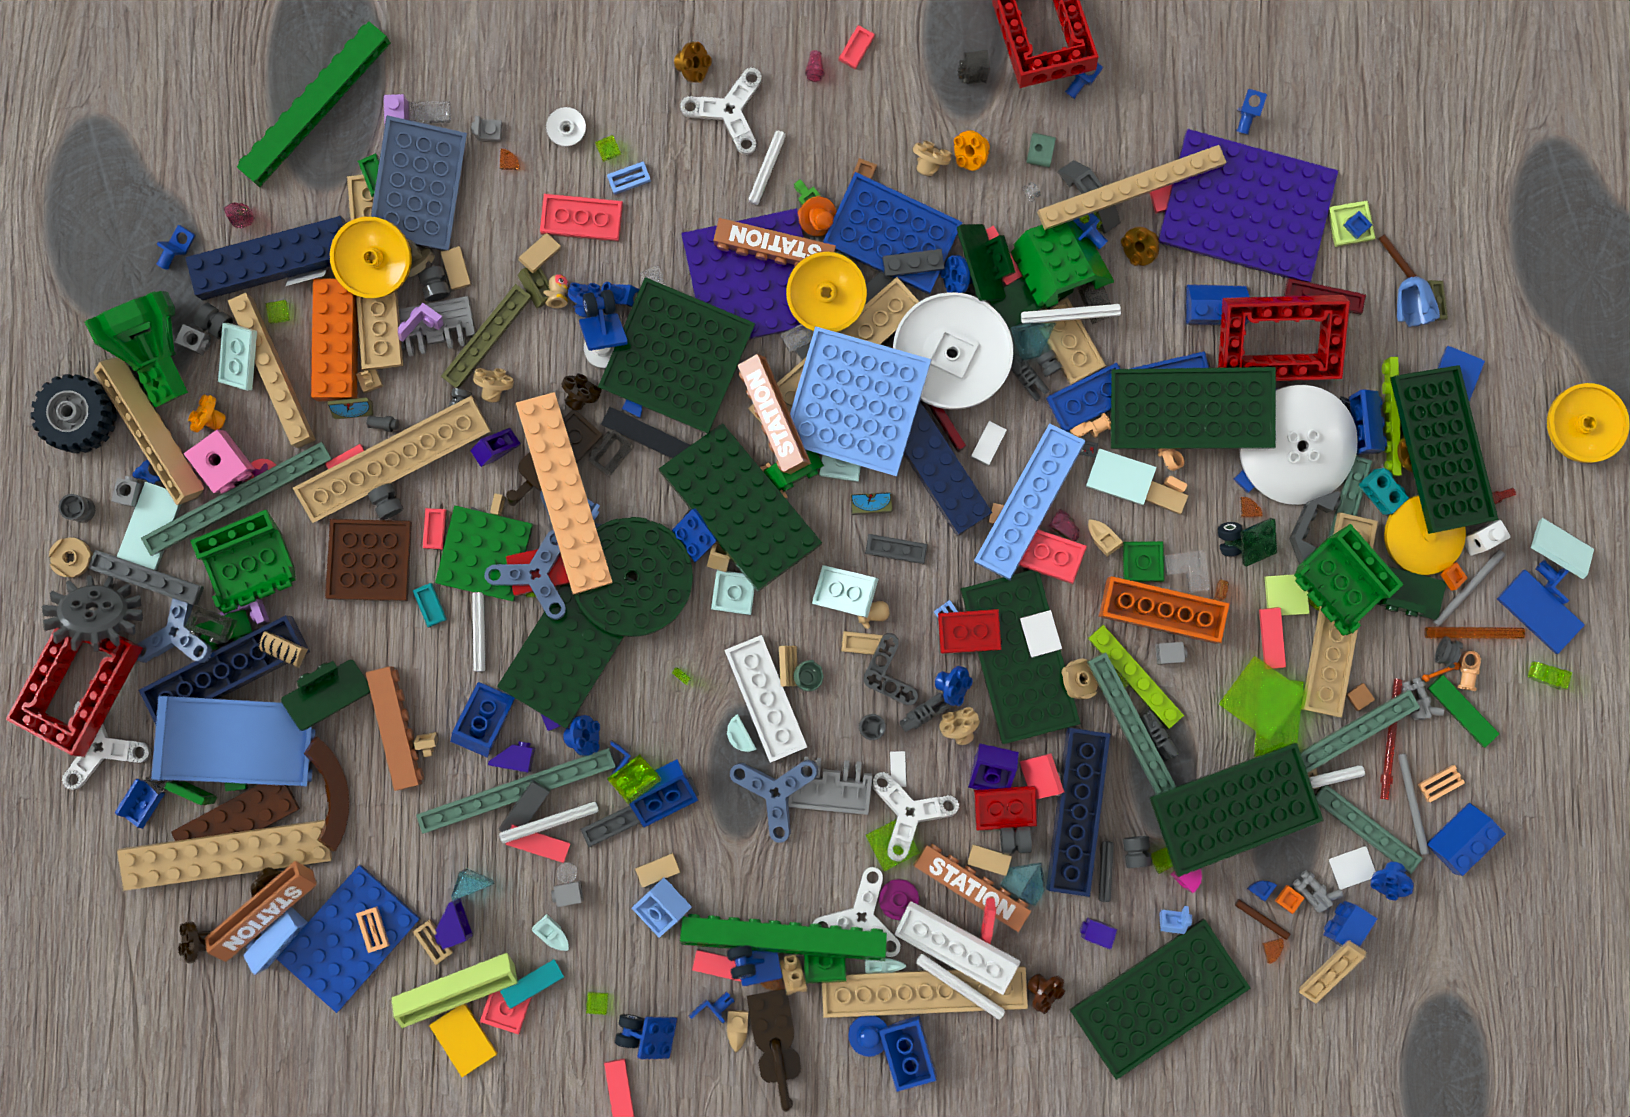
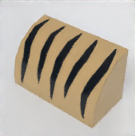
M265 631L259 645V649L262 652L298 668L308 650L274 633Z

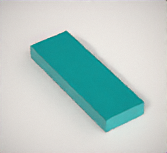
M555 959L519 979L517 984L504 988L500 992L509 1009H512L563 979L564 975Z

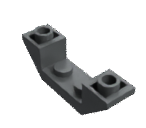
M1075 160L1058 170V173L1068 187L1075 184L1081 194L1103 187L1090 168ZM1115 205L1096 212V216L1100 220L1097 225L1104 234L1121 223Z
M1336 491L1319 497L1304 505L1289 538L1299 565L1316 549V546L1302 540L1309 533L1310 528H1308L1310 521H1313L1318 513L1316 508L1326 513L1333 511V509L1336 510L1340 503V492Z

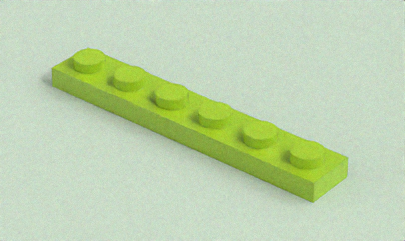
M1389 357L1382 364V374H1384L1385 380L1382 385V392L1385 394L1383 413L1386 418L1383 431L1386 433L1387 446L1384 451L1387 461L1384 463V468L1392 473L1393 478L1401 476V463L1397 452L1398 444L1401 440L1400 417L1390 377L1399 375L1398 357Z
M1104 625L1088 637V640L1101 654L1107 653L1114 669L1167 729H1170L1184 716Z

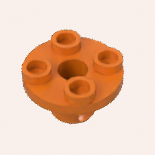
M822 196L808 199L798 210L801 228L812 236L827 234L837 212L835 205L829 199Z

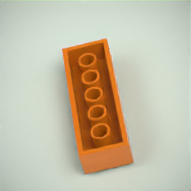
M313 279L311 398L316 401L357 398L358 378L356 376L358 373V313L356 295L347 291L337 279Z
M1110 576L1106 580L1099 617L1218 644L1222 642L1230 603Z

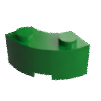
M806 450L811 464L788 474L780 471L777 463H775L763 472L778 490L782 489L783 492H786L794 487V483L808 477L810 479L818 475V470L824 467L816 452Z
M245 610L227 613L216 619L199 623L190 629L211 646V652L218 650L220 645L236 641L252 633Z

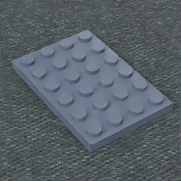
M387 115L371 217L382 218L393 223L402 231L406 238L412 240L416 245L449 251L467 133Z

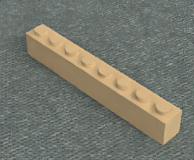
M244 293L228 300L238 326L257 331L255 364L290 444L300 448L315 441L313 432L254 299L249 294Z
M118 357L101 361L94 370L95 376L175 504L180 505L197 499L204 490L202 482L193 472L191 464L187 462L180 447L173 440L170 431L163 424L160 415L155 411L148 396L143 392L139 381L133 376L129 365Z

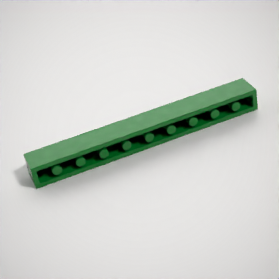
M370 21L366 25H362L358 30V34L346 42L344 49L332 58L327 68H323L319 72L314 82L307 85L305 92L292 102V106L287 112L285 111L279 116L277 123L269 127L265 132V136L260 141H257L252 146V150L239 160L237 168L260 188L391 44L388 37Z
M688 914V917H682L680 942L682 945L725 949L749 945L752 951L885 961L887 933H884L882 929L863 931V928L851 927L850 930L842 929V926L831 925L830 928H822L820 924H810L809 927L801 926L802 924L798 922H790L789 925H783L780 921L771 920L769 923H761V920L749 919V922H746L736 917L721 920L719 916L700 918V915Z

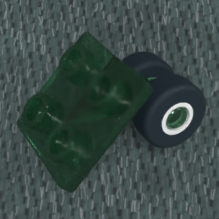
M1269 518L1244 530L1236 522H1226L1218 527L1219 538L1225 540V543L1219 546L1222 555L1232 557L1242 553V563L1246 567L1277 553L1276 523L1274 518Z

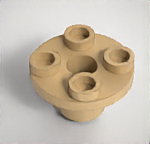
M924 141L923 144H914L913 152L920 156L917 158V171L925 176H933L940 165H948L950 163L951 152L944 149L939 150L929 141Z
M477 368L473 376L474 383L483 387L481 397L487 402H498L502 391L511 389L514 383L513 378L500 368H496L494 371Z
M966 707L963 710L944 713L939 727L943 736L955 738L956 743L959 745H966L974 739L973 731L979 726L980 719L972 707Z

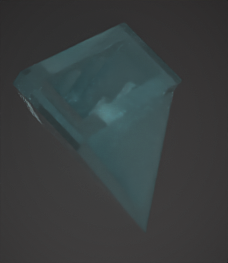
M1028 323L1011 327L1022 360L1041 356L1056 323Z
M1035 863L1010 867L1000 885L1021 899L1036 906L1045 891L1042 864Z
M466 868L458 874L451 895L452 901L494 884V881Z

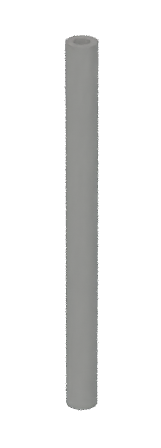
M1498 550L1439 614V617L1433 621L1436 627L1442 625L1505 556L1503 551Z
M1406 753L1399 754L1398 758L1420 853L1428 854L1429 850Z

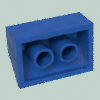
M1187 285L1186 324L1221 325L1223 298L1250 297L1247 287ZM1245 317V325H1247L1250 321Z
M1360 390L1349 396L1351 416L1356 426L1358 438L1356 455L1383 452L1387 446V439L1383 436L1385 421L1384 417L1381 416L1380 409L1382 408V398L1379 397V391Z
M678 759L622 786L629 805L643 827L698 801Z
M1468 803L1427 842V846L1453 874L1463 876L1506 833L1490 817L1471 803Z
M920 1015L898 1021L879 1030L896 1092L936 1081L937 1074Z

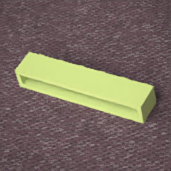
M505 953L392 997L393 1016L400 1027L404 1028L518 983L515 964L509 954Z

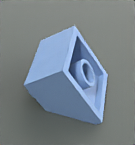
M662 878L632 907L633 911L659 938L691 908L686 899L665 878Z

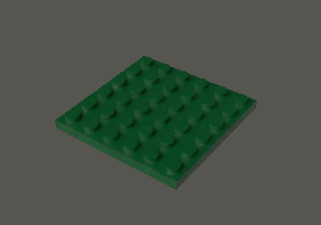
M645 277L623 327L628 340L627 344L615 346L598 388L709 434L756 324Z

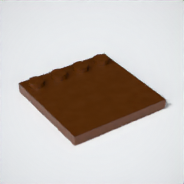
M330 519L325 599L408 601L412 522Z

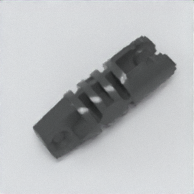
M1014 354L1011 365L1013 367L1012 372L1037 402L1041 396L1034 388V384L1045 394L1050 390L1025 359L1022 360L1018 354Z
M938 693L924 704L907 713V717L899 722L905 732L912 728L917 729L933 717L935 718L949 709L950 706L946 703H942L932 709L934 705L944 698L942 693Z
M1149 711L1143 714L1140 718L1164 761L1169 760L1171 757L1179 756L1176 745L1171 737H1168L1169 734L1165 731L1166 729L1161 727L1162 723L1153 712Z

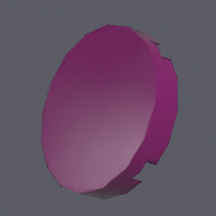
M891 880L883 886L879 894L880 908L891 919L901 920L910 901L919 905L918 891L907 880Z

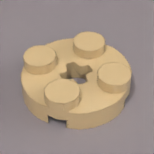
M70 537L58 540L49 551L52 570L63 577L77 578L88 570L93 556L92 551H90L89 546L84 541ZM74 553V561L68 563L66 555Z
M1087 659L1073 660L1062 669L1064 686L1068 696L1071 698L1083 700L1091 698L1097 693L1096 690L1099 685L1087 664ZM1080 676L1084 677V681H1082V683L1079 679Z

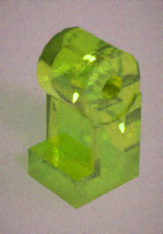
M1532 661L1527 677L1553 688L1565 690L1568 689L1573 672Z

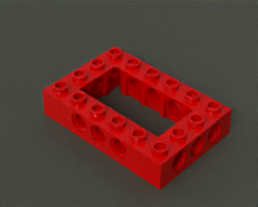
M992 0L1019 88L1096 70L1098 54L1080 0H1053L1068 48L1062 47L1061 50L1049 53L1045 51L1043 54L1032 56L1033 46L1029 43L1027 28L1023 25L1021 19L1022 12L1021 10L1019 11L1016 0Z
M1344 295L1223 298L1218 368L1276 367V381L1342 379L1350 301ZM1245 317L1252 323H1259V321L1279 323V321L1294 320L1295 322L1314 320L1315 322H1320L1318 353L1245 355V350L1243 349L1244 335H1246Z
M56 628L52 632L5 720L72 756L85 757L143 647L120 635L119 646H115L109 638L100 640L99 651L106 652L112 655V657H105L101 660L100 668L94 679L89 682L91 685L84 698L80 699L77 711L70 718L68 724L45 712L82 643L91 644V641H82L79 648L74 651L71 647L72 637L70 636L57 644L54 642L53 633L60 629Z

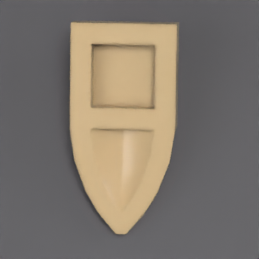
M1088 520L1089 531L1094 539V543L1107 557L1123 545V541L1107 525L1096 520Z
M728 1010V1040L733 1050L738 1052L747 1036L748 1011Z

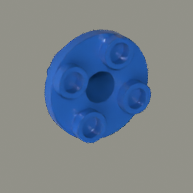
M960 255L950 256L944 264V270L940 271V276L943 278L947 293H965L969 284H973L968 264Z
M573 282L568 289V297L576 303L573 306L575 313L581 317L588 318L584 310L583 295L585 293H594L595 298L601 297L600 286L596 283L584 285Z
M957 666L950 673L940 672L935 679V687L943 691L946 704L961 706L967 689H970L973 679L969 677L967 668Z
M588 715L577 716L572 721L570 728L564 731L563 739L565 744L569 748H573L581 756H589L598 752L600 724Z
M1389 862L1383 870L1376 871L1372 875L1370 886L1386 895L1387 899L1397 900L1398 897L1411 895L1414 883L1410 877L1405 875L1407 870L1401 863Z
M877 1015L859 1016L851 1023L848 1033L851 1047L863 1056L870 1057L880 1054L884 1047L879 1030L887 1027L886 1023Z

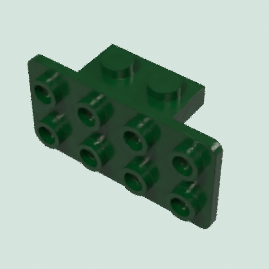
M961 224L957 226L958 237L961 241L964 257L968 264L978 300L995 301L1005 299L1006 294L1001 280L1016 273L1005 236L998 235L989 240L983 224Z
M1023 276L1004 287L1005 299L989 301L991 306L1003 318L1009 330L1022 323V312L1040 311L1047 308L1045 304L1040 307L1037 305L1033 297L1034 293H1031L1025 282L1026 278H1023ZM1074 288L1059 293L1058 301L1072 294ZM1058 304L1053 305V306H1050V307H1048L1047 309L1050 310V309L1054 308L1055 306H1057Z
M1388 566L1404 585L1390 598H1383L1376 605L1386 607L1385 610L1391 612H1398V610L1405 612V615L1417 618V616L1433 620L1437 619L1443 601L1446 582Z
M350 659L339 666H336L334 661H331L330 663L321 664L312 673H305L300 676L299 680H297L298 689L283 696L281 703L300 731H304L368 695L370 689L368 681L353 660Z

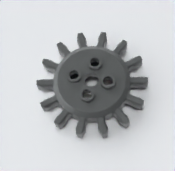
M90 575L87 576L86 586L77 588L70 580L66 581L68 594L65 596L55 591L50 592L51 602L58 604V606L42 605L43 616L52 617L43 620L44 630L60 628L53 633L54 642L57 644L70 636L72 637L71 647L74 651L79 648L82 641H91L94 652H97L100 648V640L107 638L115 646H119V631H124L131 635L136 633L135 624L127 620L143 621L142 610L133 609L141 606L140 595L125 599V597L131 594V585L127 583L116 591L113 589V577L110 576L103 586L94 585V580ZM91 607H96V608H98V609L95 610V611H93V610H87L88 608H91Z

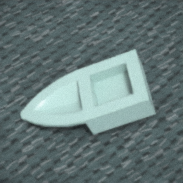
M548 914L532 927V931L550 947L562 951L569 950L568 941L561 930V926Z
M885 958V961L865 960V973L895 972L906 967V964L889 958Z

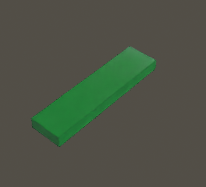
M1440 675L1427 688L1483 748H1486L1499 735L1496 729L1444 675Z

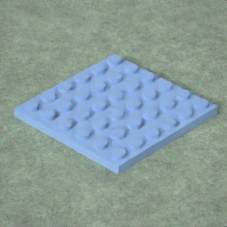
M815 326L790 412L805 450L897 476L932 360Z

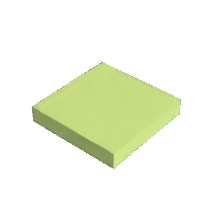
M1368 201L1329 207L1328 216L1335 247L1375 239L1373 224L1358 239H1355L1343 226L1358 211L1372 224Z
M1294 575L1264 577L1267 608L1280 607L1281 616L1309 614L1308 592H1304L1295 582L1296 577Z

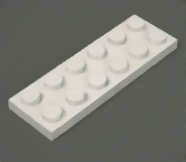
M762 635L726 649L725 653L769 762L771 763L807 748L784 688L781 687L780 678Z
M912 901L907 906L894 934L1002 995L1021 962Z

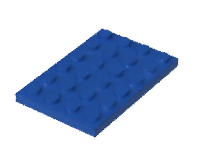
M855 172L823 243L836 245L835 251L884 273L882 257L888 255L942 249L943 262H945L957 236V226L961 225L962 222ZM940 271L892 277H898L900 281L930 294Z
M359 865L276 959L333 1011L338 1013L421 918L362 865ZM378 906L390 946L368 953L356 913ZM372 912L371 915H372V918H373V921H374V924H375V927H376V931H377V934H378L380 943L383 944V943H382V940H381V937H380V933H379L377 924H376V921H375L374 914H373V912ZM363 915L372 945L374 947L376 945L369 926L367 916Z

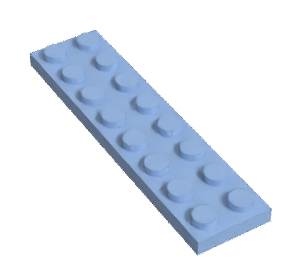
M1052 424L1048 425L974 560L976 564L1011 580L1080 454L1085 440Z

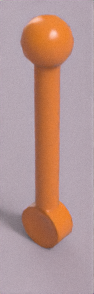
M1454 662V668L1447 667L1430 675L1424 674L1422 680L1428 682L1430 678L1450 670H1459L1461 664Z

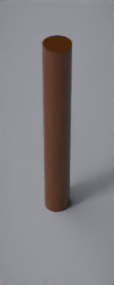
M1384 234L1378 238L1408 278L1417 277L1387 236Z
M1240 899L1236 901L1235 906L1285 940L1289 938L1290 933Z

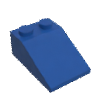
M478 682L452 731L450 742L488 758L515 698Z

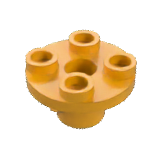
M972 130L964 131L954 138V152L956 163L959 167L973 171L982 168L986 164L990 149L986 138Z
M203 394L198 403L199 407L196 411L193 410L188 417V421L191 422L190 429L195 433L199 432L204 426L215 431L220 430L226 420L225 414L214 409L216 398Z

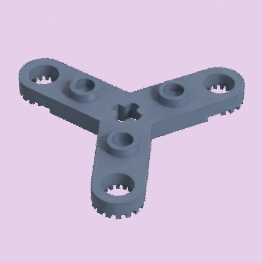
M551 530L546 535L530 564L491 565L486 569L484 576L486 581L493 586L530 585L546 614L550 618L558 620L565 615L566 605L548 576L560 556L559 546L551 543V539L555 535L554 530ZM494 570H499L501 573L500 578L496 581L491 580L490 573ZM537 570H540V571H539V574L541 575V577H540V578H537V577H536V578L533 580V579H532L533 576L531 575V572H532V571L536 572ZM553 604L561 605L560 613H551L550 607Z
M172 598L167 626L138 643L144 649L146 647V653L144 656H141L142 654L140 653L137 661L147 663L155 656L158 657L174 646L196 662L205 663V661H208V658L212 655L211 646L188 628L192 604ZM203 648V654L200 657H198V651H200L199 649Z
M805 760L778 779H774L745 763H738L731 768L730 777L736 784L766 799L770 837L775 842L781 843L786 841L791 834L788 796L812 781L818 775L819 770L814 761ZM805 765L812 768V775L807 776L803 773ZM738 768L744 770V779L737 777L736 771ZM777 787L779 788L778 792L780 794L774 796V791H772V789H775ZM776 827L784 829V837L776 835Z

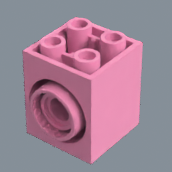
M224 430L214 431L183 453L213 493L223 494L236 487V483L244 482L252 477L251 472L255 470L230 435ZM218 456H220L221 462L219 464L217 463Z

